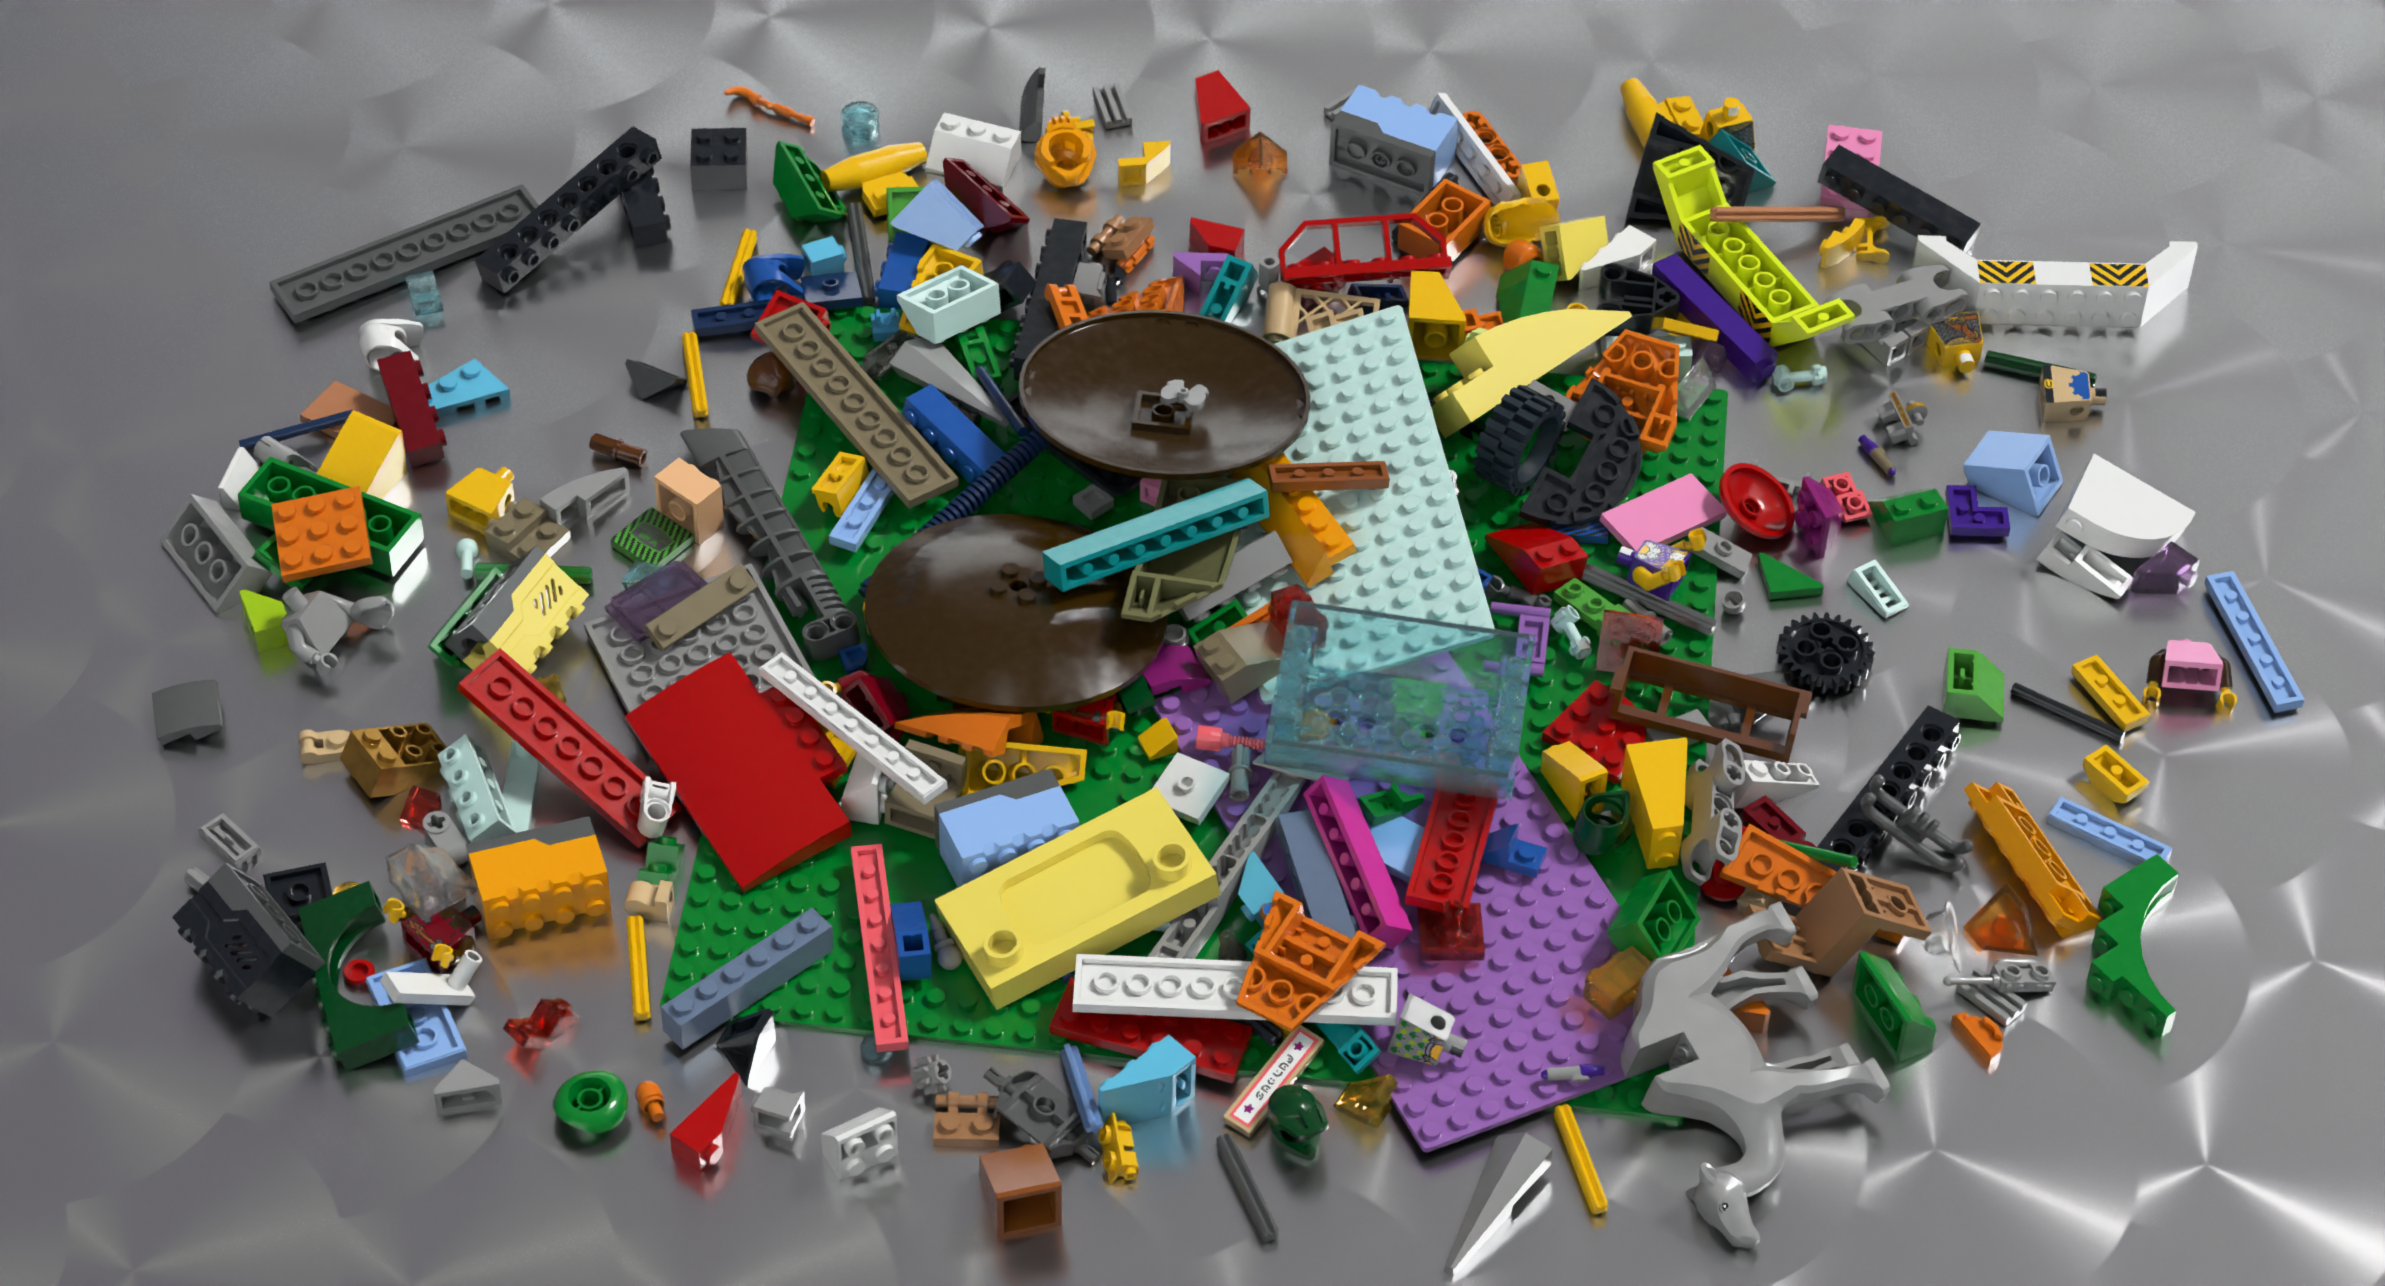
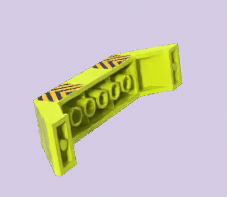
M1701 145L1653 162L1654 173L1677 245L1736 312L1771 347L1805 340L1855 320L1853 312L1840 298L1819 305L1745 222H1712L1710 220V209L1712 207L1730 206L1726 202L1716 173L1715 161Z

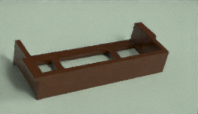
M1629 646L1623 667L1616 666L1609 693L1615 694L1610 718L1714 745L1727 738L1739 745L1742 752L1788 763L1800 718L1806 719L1813 692ZM1629 679L1664 688L1657 713L1621 704ZM1673 690L1747 709L1740 734L1667 716L1666 713ZM1755 711L1791 720L1785 746L1749 737Z

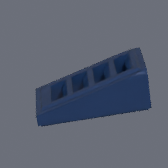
M1351 283L1347 295L1380 299L1379 311L1396 305H1400L1402 308L1409 307V299L1402 285ZM1361 305L1358 307L1363 309L1365 315L1373 313V307Z

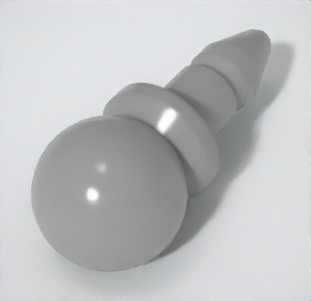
M932 913L929 915V923L937 943L933 947L938 952L937 961L943 969L954 970L962 962V953L958 947L954 946L955 940L948 938L942 922Z

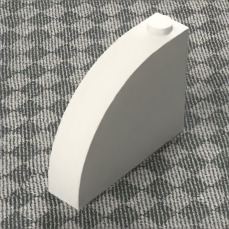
M2093 454L2081 471L2055 527L2102 552L2121 557L2144 558L2158 555L2172 547L2190 524L2196 512L2098 455Z

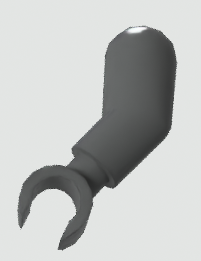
M1496 575L1492 577L1486 588L1487 596L1492 599H1497L1500 595H1503L1508 600L1526 606L1550 608L1552 600L1547 595H1532L1528 590L1512 585L1510 587L1506 586L1503 580Z

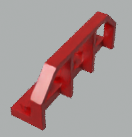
M1416 213L1306 220L1300 224L1278 249L1280 282L1290 283L1294 286L1337 283V287H1343V283L1374 280H1387L1388 284L1393 283L1394 279L1411 278V271L1440 272L1443 279H1448L1452 270V257L1447 254L1446 237ZM1413 223L1439 244L1440 253L1430 254L1427 258H1416L1414 255H1406L1400 257L1399 260H1392L1388 224ZM1381 225L1384 257L1374 258L1371 262H1360L1358 259H1350L1342 264L1338 228ZM1331 228L1335 264H1332L1330 261L1318 262L1315 266H1304L1302 263H1294L1286 268V252L1306 230Z

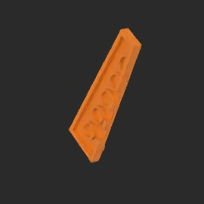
M1749 824L1742 835L1737 858L1727 866L1724 865L1719 877L1803 909L1834 876L1836 871ZM1880 928L1873 934L1896 944H1900L1904 937L1902 934L1883 931Z

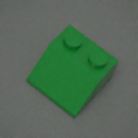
M1917 489L1868 501L1873 513L1872 516L1890 546L1944 533L1948 507L1937 489Z

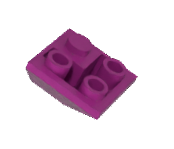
M1807 476L1803 477L1801 490L1798 491L1799 503L1798 509L1795 511V521L1799 528L1802 527L1806 534L1809 547L1815 550L1819 558H1823L1840 531L1843 509L1832 490Z

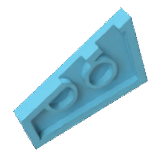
M473 359L430 383L428 387L432 399L427 401L429 407L435 405L438 417L457 412L458 407L472 403L475 407L485 404L486 399L499 396L500 400L510 397V390L478 360Z

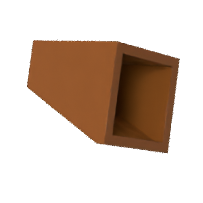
M1044 1143L1026 1144L1019 1148L992 1151L988 1154L979 1155V1176L997 1238L1062 1225V1184Z

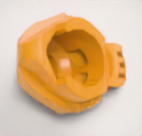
M1066 115L1052 117L1047 124V133L1040 137L1036 144L1034 164L1045 179L1056 188L1082 185L1091 173L1097 155L1095 146L1085 132L1076 129L1074 119L1066 117Z

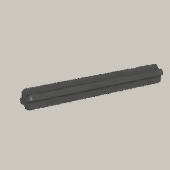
M858 202L855 204L849 203L847 205V216L856 274L863 305H872L876 299L862 205Z
M1589 563L1585 566L1582 579L1625 599H1634L1641 606L1708 636L1712 635L1716 629L1717 621L1714 618L1671 599L1669 601L1664 600L1630 584L1626 579Z

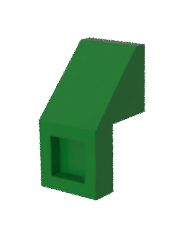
M658 836V840L648 842L645 868L638 870L637 881L659 885L660 880L671 881L674 884L685 844L676 843L677 838L669 836Z

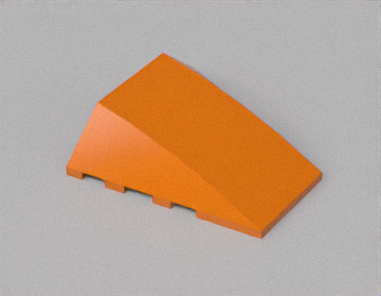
M971 707L924 714L895 722L894 725L895 729L925 738L934 737V734L939 735L938 742L962 745L961 749L971 752L975 751V748L984 750L983 755L991 758L1005 754L1007 741L1036 745L1043 743L1044 740L1037 713H1015Z
M1275 890L1272 906L1266 915L1260 940L1257 941L1254 957L1251 965L1248 966L1236 1004L1293 1032L1386 947V943L1360 930L1351 939L1306 917L1302 902Z

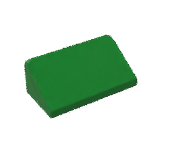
M1235 599L1186 632L1193 643L1197 644L1216 631L1227 629L1248 615L1239 601Z

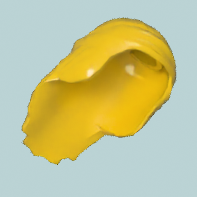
M1524 197L1513 201H1501L1499 204L1490 207L1485 213L1483 226L1486 238L1490 243L1497 247L1506 248L1512 241L1517 239L1526 240L1530 243L1541 241L1539 227L1556 224L1561 220L1553 204H1549L1546 199Z

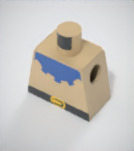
M2043 365L2039 380L2042 423L2086 420L2091 405L2106 404V388H2091L2089 373L2086 371Z

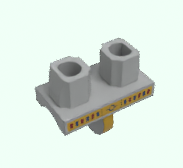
M1896 390L1889 392L1890 401L1876 408L1883 425L1898 419V422L1886 427L1892 444L1908 439L1911 446L1918 444V439L1913 431V424L1917 426L1924 424V419L1928 414L1927 407L1924 403L1910 400L1906 404L1907 407L1904 408Z

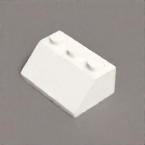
M944 113L934 130L925 171L944 176L943 160L945 157L964 159L998 190H1003L1021 157V131Z

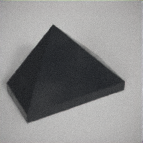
M627 359L625 363L640 401L685 386L688 381L638 360Z

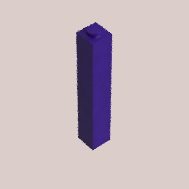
M1676 253L1653 263L1652 275L1679 294L1678 311L1692 324L1719 330L1717 342H1710L1752 384L1772 375L1776 367L1778 352Z

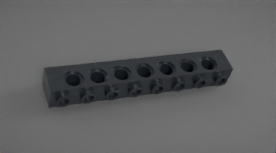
M632 126L475 260L481 279L499 291L507 292L662 159L656 139Z
M1928 705L1816 847L1856 856L1858 858L1857 866L1849 868L1822 861L1818 862L1836 872L1841 867L1857 871L1860 864L1866 865L1872 854L1873 847L1875 845L1880 846L1887 834L1886 831L1869 820L1860 808L1861 799L1866 793L1870 792L1869 784L1876 775L1884 776L1885 784L1882 786L1883 790L1909 808L1916 798L1918 789L1920 787L1924 789L1927 786L1932 771L1941 768L1945 761L1946 753L1949 750L1953 751L1957 747L1961 735L1958 734L1960 720ZM1876 800L1873 804L1874 808L1896 823L1899 816Z

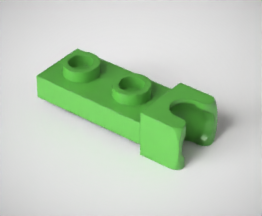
M1573 578L1554 591L1555 602L1562 607L1572 606L1578 612L1580 619L1597 630L1596 634L1609 644L1615 643V637H1613L1615 629L1621 630L1624 633L1631 632L1633 626L1631 612L1619 604H1612L1578 579Z

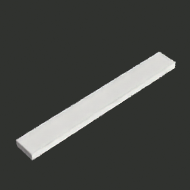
M783 652L759 668L761 677L923 805L948 788L947 781Z

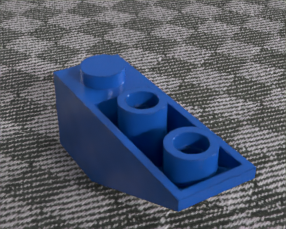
M921 901L890 904L900 981L932 978L930 943Z

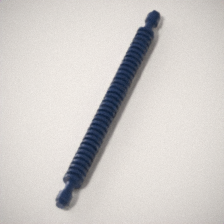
M1034 428L1032 432H1029L1011 450L1006 452L914 534L940 523L970 516L978 507L1002 488L1004 484L1008 483L1035 457L1049 447L1051 443ZM871 576L865 579L860 584L861 588L858 589L859 594L863 598L866 596V589Z

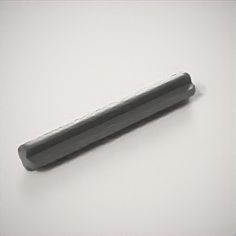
M1226 1133L1216 1138L1217 1149L1261 1239L1265 1242L1277 1239L1279 1229L1233 1135Z

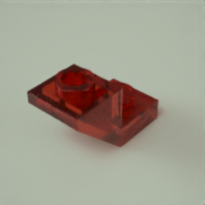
M541 999L530 1018H509L503 1030L524 1048L543 1049L577 1025L581 1018L572 1011V1005L564 999Z

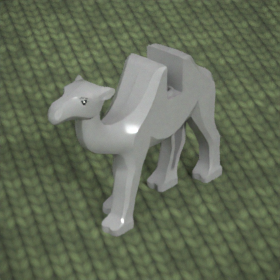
M1781 902L1769 905L1766 910L1757 911L1738 922L1726 925L1718 935L1693 947L1652 960L1640 980L1633 1005V1024L1625 1038L1620 1055L1621 1067L1626 1078L1669 1062L1670 1070L1655 1076L1641 1103L1646 1110L1655 1114L1680 1116L1709 1122L1725 1131L1740 1145L1743 1156L1734 1164L1713 1168L1708 1163H1702L1699 1171V1184L1687 1190L1686 1194L1688 1198L1694 1201L1697 1210L1707 1223L1720 1230L1732 1246L1753 1248L1760 1241V1234L1753 1226L1748 1210L1747 1198L1768 1187L1776 1178L1784 1163L1785 1145L1781 1119L1782 1110L1795 1103L1814 1102L1834 1095L1854 1092L1865 1095L1874 1103H1878L1887 1098V1093L1891 1089L1889 1081L1875 1058L1872 1057L1860 1063L1848 1042L1827 1048L1811 1056L1796 1057L1785 1062L1767 1064L1745 1025L1732 1013V1011L1750 1002L1778 999L1792 1002L1805 1010L1814 1006L1815 1000L1818 999V991L1803 966L1780 973L1740 970L1723 977L1736 955L1747 946L1763 939L1780 945L1792 942L1793 935L1796 934V927Z

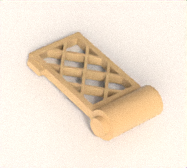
M1273 282L1268 286L1262 337L1275 344L1300 336L1297 335L1298 326L1306 322L1305 317L1315 315L1321 310L1323 312L1329 311L1327 306L1332 302H1340L1346 308L1344 312L1355 310L1363 305L1373 307L1374 313L1379 311L1380 299L1296 288L1290 283ZM1301 297L1313 299L1318 307L1307 313L1300 305Z

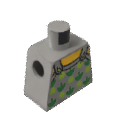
M1409 993L1387 1052L1434 1066L1438 1064L1442 1051L1461 1058L1468 1040L1450 1033L1455 1021L1453 1015Z

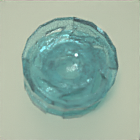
M857 101L846 105L842 109V133L844 137L859 143L869 142L877 137L880 124L878 121L879 111L875 105L865 101Z

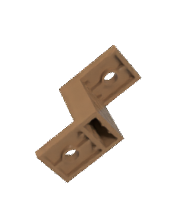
M1841 867L1796 916L1789 915L1796 927V934L1793 935L1792 942L1780 945L1763 939L1756 942L1759 948V954L1769 962L1773 961L1788 965L1791 968L1803 966L1806 971L1833 978L1879 928L1883 931H1891L1902 934L1905 937H1912L1923 941L1928 938L1932 931L1909 886ZM1749 904L1742 911V914L1746 918L1757 911L1766 910V908Z

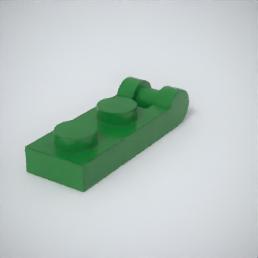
M983 325L974 326L973 330L954 335L956 345L960 349L967 371L978 384L984 388L974 373L978 366H983L997 385L1002 384V375Z

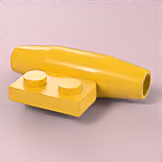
M1631 78L1622 83L1620 92L1625 111L1644 149L1656 112L1699 137L1703 120L1690 96L1665 98L1663 102L1657 104L1653 96L1638 79Z
M921 142L881 147L848 157L821 171V183L827 192L862 188V199L875 218L887 214L886 188L918 187L912 176L909 177L905 173L927 162V152Z

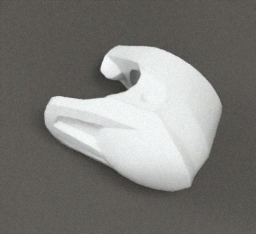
M373 319L362 324L359 328V345L367 365L379 371L378 359L388 357L398 351L401 353L409 351L408 347L419 345L423 338V325L420 322L403 319ZM411 351L414 361L418 360V355Z

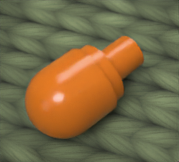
M653 1081L640 1083L635 1091V1097L640 1109L645 1114L650 1115L654 1122L663 1120L665 1115L662 1109L665 1105V1098L660 1087Z

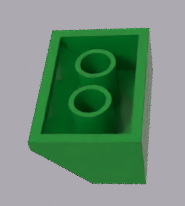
M1668 869L1639 878L1606 932L1622 957L1648 968L1652 960L1682 951L1701 918L1671 870Z
M1866 951L1860 952L1851 993L1896 1059L1900 1062L1932 1050L1935 1035L1937 1034L1936 1025L1932 1018L1927 1017L1921 1009L1916 995L1911 994L1905 986L1900 972L1895 971L1888 960Z

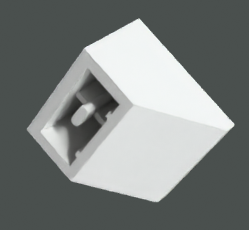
M857 752L842 796V811L849 820L879 825L882 813H885V800L896 782Z
M879 1107L821 1133L822 1154L840 1181L850 1176H857L865 1169L879 1163L888 1162L898 1155L897 1115L893 1110Z

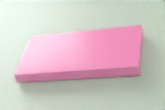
M1690 473L1602 513L1599 521L1624 547L1638 551L1645 540L1667 545L1687 536L1694 529L1701 528V526L1706 527L1724 519L1727 512L1720 502Z

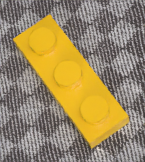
M2097 654L2072 665L2071 674L2121 730L2126 732L2149 721L2150 713Z

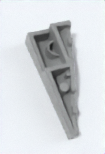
M1527 1132L1497 1136L1445 1265V1273L1454 1277L1512 1214V1206L1551 1165L1552 1148Z

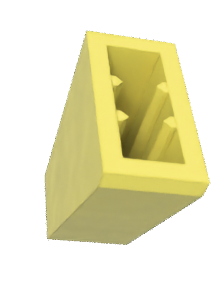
M1605 216L1581 218L1539 227L1544 262L1560 265L1556 281L1571 280L1579 272L1584 262H1589L1601 247H1605L1609 243Z

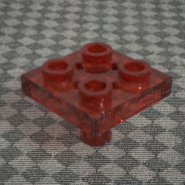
M1604 609L1595 670L1615 673L1616 666L1623 667V658H1626L1629 646L1641 648L1643 644V648H1646L1648 645L1649 648L1647 650L1659 653L1664 618Z
M1451 900L1446 901L1443 904V912L1417 907L1421 961L1484 960L1485 948L1481 903H1470L1467 917L1462 916L1463 905L1457 900H1454L1453 909H1450Z

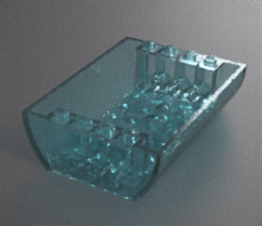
M1292 600L1265 739L1264 764L1511 801L1536 635ZM1333 718H1338L1342 720L1343 723L1340 725L1331 724L1329 720ZM1361 723H1370L1374 727L1372 729H1362L1359 725ZM1431 732L1435 736L1433 738H1424L1420 733ZM1454 736H1460L1464 738L1466 741L1462 743L1453 742L1450 738Z

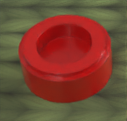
M364 959L350 961L343 968L344 982L353 989L366 988V977L375 974L373 964Z

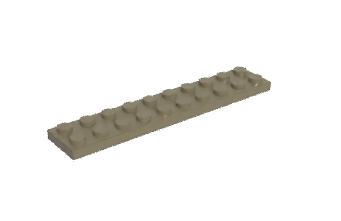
M804 302L755 323V332L909 509L958 487L959 478Z

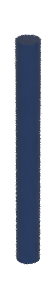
M978 366L974 371L977 378L1018 436H1026L1029 430L987 370L983 366Z
M352 409L239 440V444L245 450H250L264 436H270L279 442L341 425L346 422Z

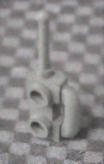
M2004 957L1998 959L1993 964L1989 977H1950L1948 975L1943 978V984L1946 986L1990 985L1991 987H1997L1999 992H2053L2056 980L2047 964H2039L2035 959L2028 957Z

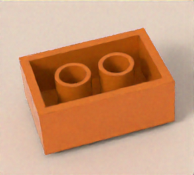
M1444 178L1410 213H1416L1446 237L1447 254L1452 257L1453 262L1484 230V216L1491 207V200ZM1399 223L1398 249L1414 255L1416 258H1427L1430 254L1440 253L1439 244L1413 223Z

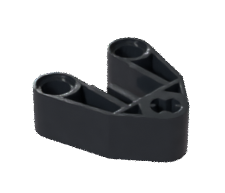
M1614 263L1606 264L1601 268L1598 293L1601 298L1616 302L1601 303L1597 310L1629 311L1632 315L1631 318L1603 336H1619L1625 329L1650 335L1659 331L1651 328L1653 317L1677 320L1680 296L1677 291L1660 279Z

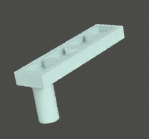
M511 740L502 795L515 830L518 833L530 830L541 763L519 743Z

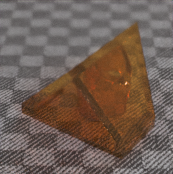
M1261 131L1232 151L1233 174H1238L1240 169H1249V174H1252L1255 169H1265L1268 174H1271V169L1282 170V174H1287V151Z
M2007 883L1963 926L1982 950L2038 956L2028 908Z

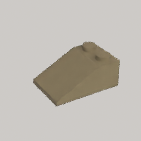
M1277 618L1218 630L1193 646L1202 668L1231 704L1308 657L1307 653Z

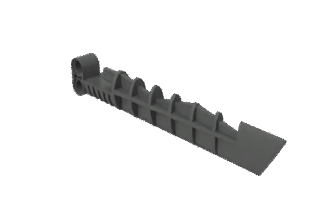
M723 428L681 431L680 435L699 468L703 470L717 467L718 482L722 486L725 500L724 510L740 523L736 528L739 534H752L758 540L750 547V554L756 557L768 555L769 563L763 568L762 574L767 579H774L776 586L774 594L779 601H784L792 617L797 616L798 619L804 617L803 613L808 611V607L802 599L805 598L817 620L806 624L802 630L807 657L813 661H822L838 655V650L859 644L860 634L856 615L846 609V605L837 594L838 592L833 587L829 577L739 430Z

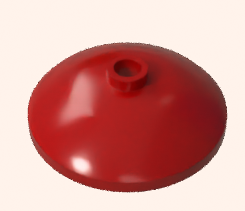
M1748 463L1734 464L1722 474L1719 481L1721 501L1728 515L1739 527L1754 536L1765 539L1781 538L1791 530L1795 522L1794 505L1786 489L1773 475L1758 466Z

